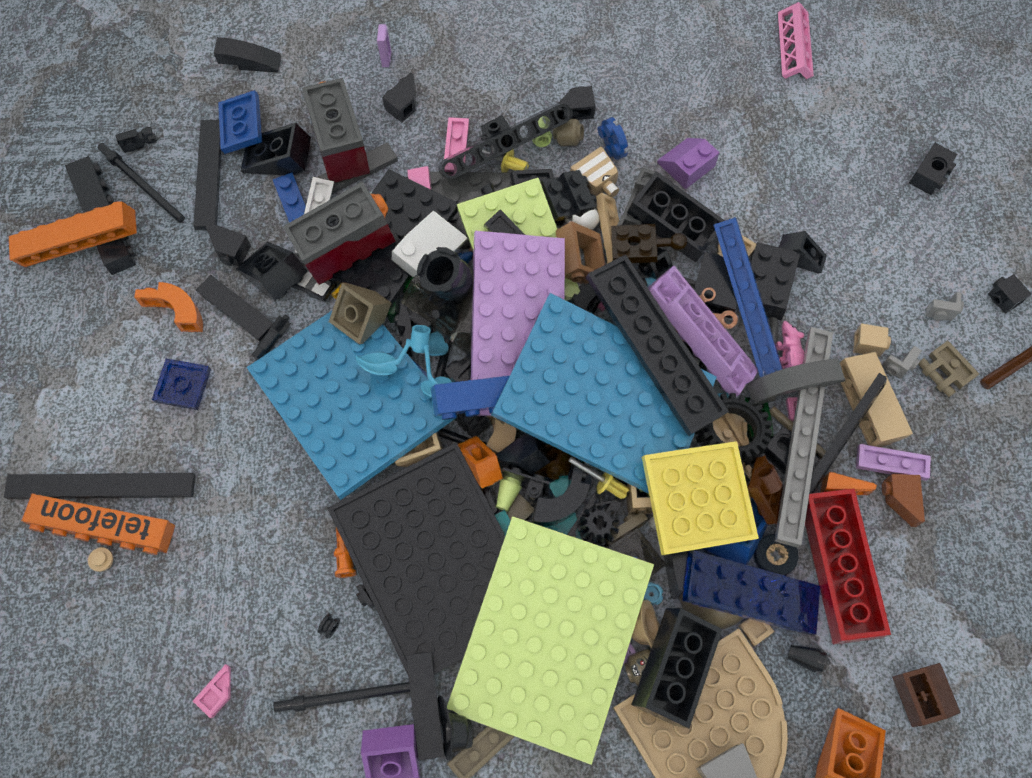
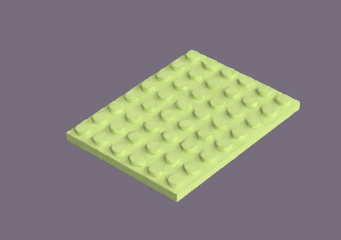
M512 516L447 709L453 710L467 719L592 765L654 564Z

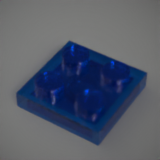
M166 358L152 400L155 403L198 410L211 368L206 365Z

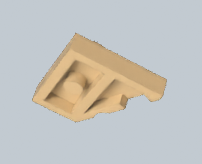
M727 413L713 422L714 431L723 442L737 441L738 447L749 444V439L746 435L747 422H744V418L741 416Z

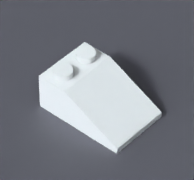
M432 211L392 251L391 260L420 282L417 275V267L424 254H430L432 251L437 250V247H447L456 253L468 237L435 211Z

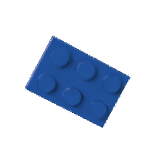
M255 90L218 102L220 149L224 154L262 142L259 95Z

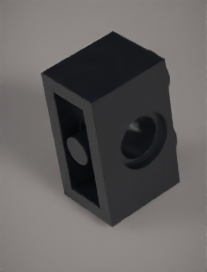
M935 142L909 184L932 195L936 188L940 190L946 182L947 178L944 175H950L956 166V163L953 161L958 154Z

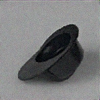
M439 695L437 701L443 732V748L445 758L449 760L452 752L472 747V724L465 716L457 714L454 710H448L445 700Z

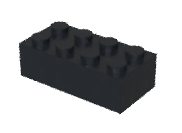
M657 171L633 200L627 211V214L634 219L642 221V224H655L656 235L661 238H671L676 233L685 235L687 245L680 252L695 263L717 235L714 224L725 221Z
M666 608L631 705L669 724L690 729L723 629L682 608Z

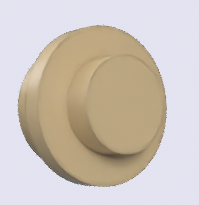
M103 547L96 548L88 557L89 567L96 572H103L109 569L113 563L112 552Z

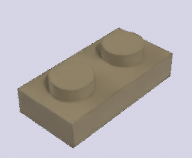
M642 511L637 515L633 512L623 519L624 523L617 527L619 529L618 534H612L614 536L613 542L605 539L606 544L604 547H611L644 526L648 520L644 512Z

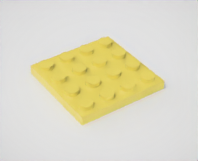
M737 441L642 456L661 555L759 539Z

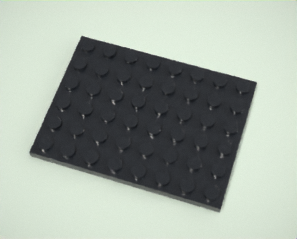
M454 443L327 508L407 675L406 655L431 651L434 674L464 658L505 539V534L458 444Z

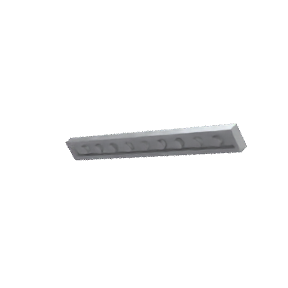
M813 327L809 329L803 364L828 360L830 358L833 332ZM821 385L798 391L774 540L775 542L797 548L802 545L825 387Z

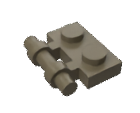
M948 340L928 355L934 361L930 364L923 358L918 364L923 370L922 373L926 377L929 376L937 385L936 388L940 392L943 391L948 398L956 392L950 386L952 383L961 389L979 375L975 368ZM940 368L948 378L944 380L936 369Z

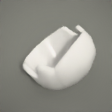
M594 209L583 214L581 217L573 215L571 219L565 220L567 223L572 221L593 230L599 223V214Z

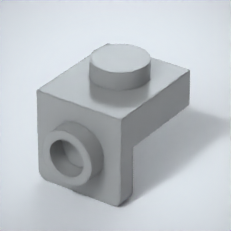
M956 292L949 301L933 299L926 308L925 316L940 321H952L963 310L962 293Z
M913 346L902 361L890 355L882 364V367L890 375L901 379L908 370L913 371L919 364L920 360L917 357L922 350Z

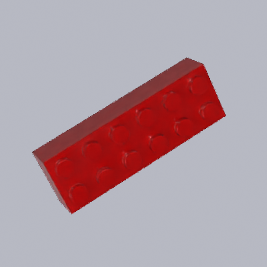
M855 488L809 494L805 526L833 645L882 639L891 635Z

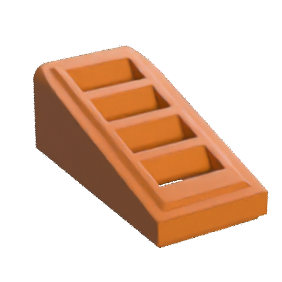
M829 472L823 478L820 493L855 488L856 495H869L876 490L877 485Z

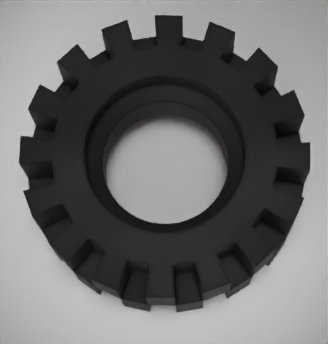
M465 413L456 414L457 418L454 419L472 438L478 437L489 427L486 416L466 417Z

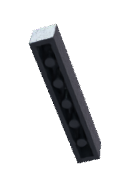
M87 156L65 165L83 213L92 211L94 208L111 205L115 202L111 194L108 195L107 193L110 189L104 178L101 179L100 175L103 174V171L98 162L94 163ZM129 236L96 246L104 266L111 275L136 265L133 258L136 256L132 245L127 243V240L130 239Z

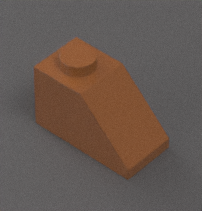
M891 474L882 483V494L885 495L886 504L911 527H917L925 522L921 476L909 474Z

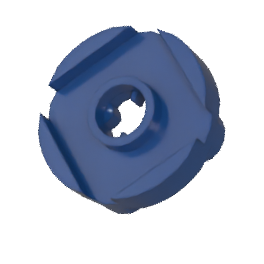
M610 117L603 120L601 126L597 127L599 136L604 140L606 145L604 149L609 158L614 157L616 160H619L628 155V152L625 153L624 151L628 147V143L620 124L616 126L613 123L616 119Z

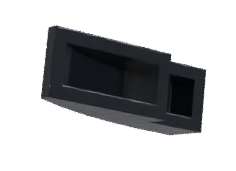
M217 37L214 56L218 64L238 65L239 70L279 72L281 54L253 43Z

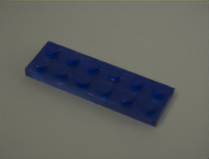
M696 550L688 552L682 601L804 634L817 635L820 598L819 585Z

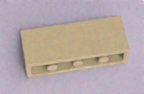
M876 352L844 358L840 362L845 378L841 385L853 411L877 375L881 373L886 376ZM888 378L886 385L859 424L866 442L870 446L883 447L913 434Z

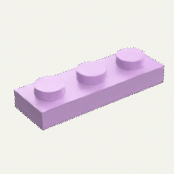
M860 444L857 447L856 469L890 475H920L921 480L925 481L930 478L931 456Z

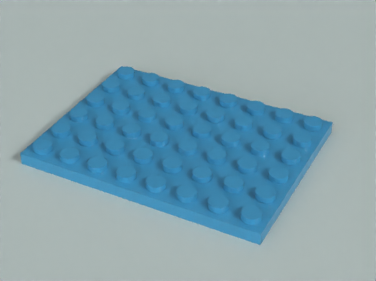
M549 293L491 413V416L648 494L642 456L689 449L695 434L693 433L690 436L686 434L617 326L552 293ZM701 369L713 387L717 376Z
M330 311L249 365L247 369L336 495L342 500L454 419L442 420V416L435 417L432 397L427 396L421 390V383L428 379L407 353L401 363L396 365L397 372L390 375L372 374L364 370L357 363L356 356H364L370 353H387L393 356L395 360L398 359L403 348L383 324L363 344L359 345L329 322L332 313Z

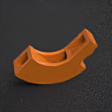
M159 282L158 290L154 288L135 290L134 298L142 307H166L174 310V323L181 332H203L201 313L190 296L181 288L170 283Z

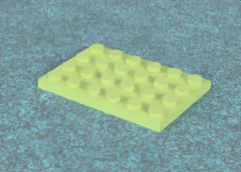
M539 178L457 204V210L472 251L474 250V232H489L484 227V224L500 209L525 235L557 238V227ZM565 278L564 300L567 301L572 299L574 293L578 295L580 289L577 282Z

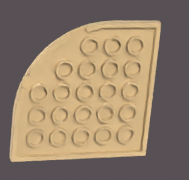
M740 629L735 630L718 642L690 729L674 726L632 706L635 694L613 707V710L654 778H702L696 769L697 767L740 743H743L747 750L757 778H780L785 762L788 740L787 722L785 721L782 708L783 703L771 676Z

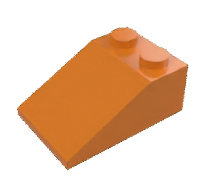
M837 708L817 764L815 778H880L886 730Z

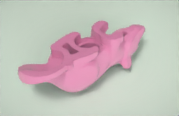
M783 321L781 326L783 344L776 342V348L779 351H783L782 357L779 358L782 368L785 369L803 364L805 351L800 341L804 338V333L798 332L794 326L787 321Z

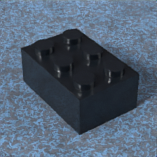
M757 242L751 266L768 318L774 317L782 321L787 308L800 252Z

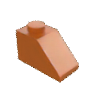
M477 436L458 444L481 488L491 486L503 479L496 454Z

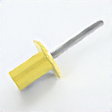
M482 149L483 154L486 156L491 153ZM514 150L505 153L503 157L495 158L502 161V173H507L509 169L515 171L527 170L529 167L527 161L514 157Z
M570 457V463L599 480L597 494H601L606 489L620 499H624L627 496L630 488L613 478L612 475L606 472L600 475L573 457Z

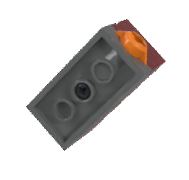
M339 78L303 87L302 90L329 181L335 183L370 174L363 139L344 79Z
M363 182L283 226L302 262L318 285L331 279L335 272L339 270L345 271L352 267V263L356 260L368 258L371 256L372 251L377 248L383 249L396 242L385 220L389 209L380 194L369 193Z

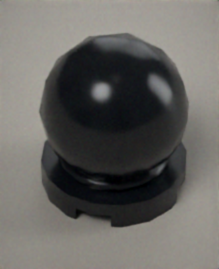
M437 247V250L432 251L430 254H424L417 267V275L419 276L421 286L443 301H458L465 297L471 289L473 276L468 264L447 247Z

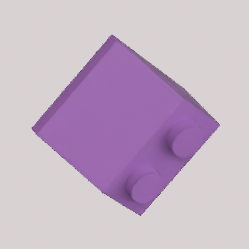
M686 138L661 157L657 163L684 189H687L716 166L720 152L706 139Z
M414 724L363 730L361 756L366 778H420Z

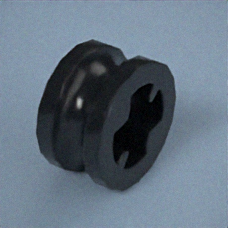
M330 613L324 617L317 631L319 634L325 633V637L328 639L333 636L340 623V619H333V615Z

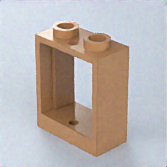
M571 221L556 230L557 238H565V278L580 284L589 283L586 279L587 274L605 265L600 233ZM579 248L584 251L586 266L581 264Z

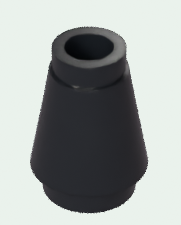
M791 645L787 659L814 673L816 671L822 673L827 653L822 652L821 648Z

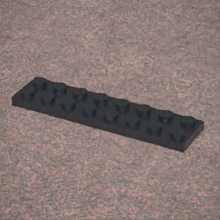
M626 255L587 274L586 279L688 436L729 412Z

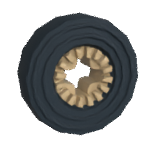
M769 534L764 536L759 542L754 553V559L758 568L764 574L771 577H783L795 569L799 559L797 547L775 542V534ZM775 550H778V555L782 556L777 561H774V557L770 554Z

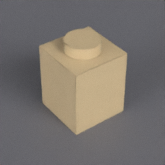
M861 323L854 333L853 353L867 354L876 352L877 356L880 357L890 347L891 337L888 336V328Z

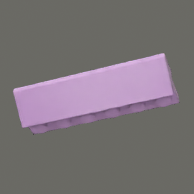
M672 266L647 288L670 323L677 330L680 338L687 342L693 354L705 364L707 371L717 376L716 379L726 393L729 395L730 393H736L737 397L744 386L754 379L758 369L676 267Z

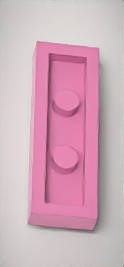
M448 118L444 159L467 148L468 118ZM452 163L446 164L445 172L454 171Z

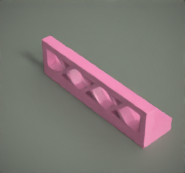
M798 2L778 12L782 76L785 79L799 72L806 79L814 76L809 14L802 4ZM793 13L790 20L785 22L784 17ZM790 28L794 29V32L791 34V36L787 38L786 34L788 33ZM791 44H794L795 48L791 54H788L787 50ZM795 60L797 66L788 70V66Z

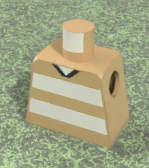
M599 147L570 167V171L580 170L582 176L587 177V187L591 194L597 196L605 192L612 198L618 194L619 188L615 185L618 179V170L602 147Z

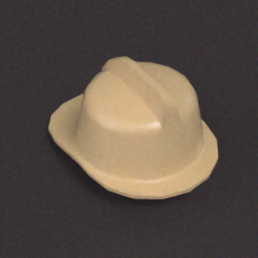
M644 600L632 638L634 641L650 645L652 648L660 624L651 602Z

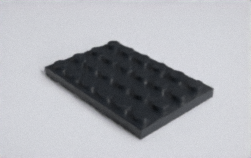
M388 169L371 194H380L389 209L385 220L396 242L383 249L377 248L372 251L371 256L364 260H356L352 263V267L345 271L339 270L335 272L331 280L340 285L345 282L376 291L391 302V308L412 278L409 273L391 260L392 251L432 211H435L450 223L458 212L457 204L459 203Z

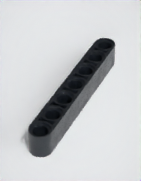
M567 104L552 105L442 160L438 166L439 173L444 178H457L567 123L572 117V109ZM559 108H562L564 111L562 119H559L557 116ZM541 117H544L546 120L544 128H540L538 124ZM522 126H525L528 130L524 138L520 135ZM504 135H507L509 138V144L506 147L501 144V138ZM486 144L491 147V153L488 156H485L482 152V148ZM469 153L473 160L470 165H465L463 159ZM448 163H452L454 166V171L450 175H447L444 170Z

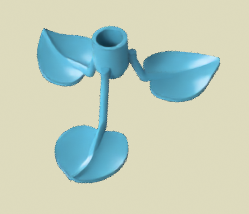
M415 325L412 327L411 339H406V345L396 360L387 353H370L364 356H356L355 358L364 370L372 374L390 375L397 372L396 365L401 363L409 346H411L414 352L425 353L428 380L421 383V390L424 394L432 397L431 387L433 385L452 383L449 378L443 376L432 377L429 355H444L448 352L449 347L445 343L440 330L431 333V329L425 325Z

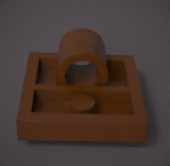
M766 456L756 457L754 468H752L750 484L747 486L748 493L757 504L758 512L764 517L767 525L776 524L783 482L775 467L769 464Z

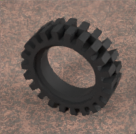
M726 393L720 395V399L728 409V413L744 418L753 430V441L748 445L738 447L741 462L747 466L752 461L755 462L756 457H760L770 443L772 435L770 427L772 423L771 420L766 421L769 416L767 412L760 414L763 408L760 404L755 408L752 406L755 400L750 398L747 403L744 401L745 395L741 394L739 399H736V393H730L728 398ZM713 422L695 432V434H698L697 442H703L701 447L725 443L716 435Z

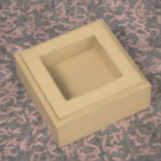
M759 611L738 626L753 647L774 632Z

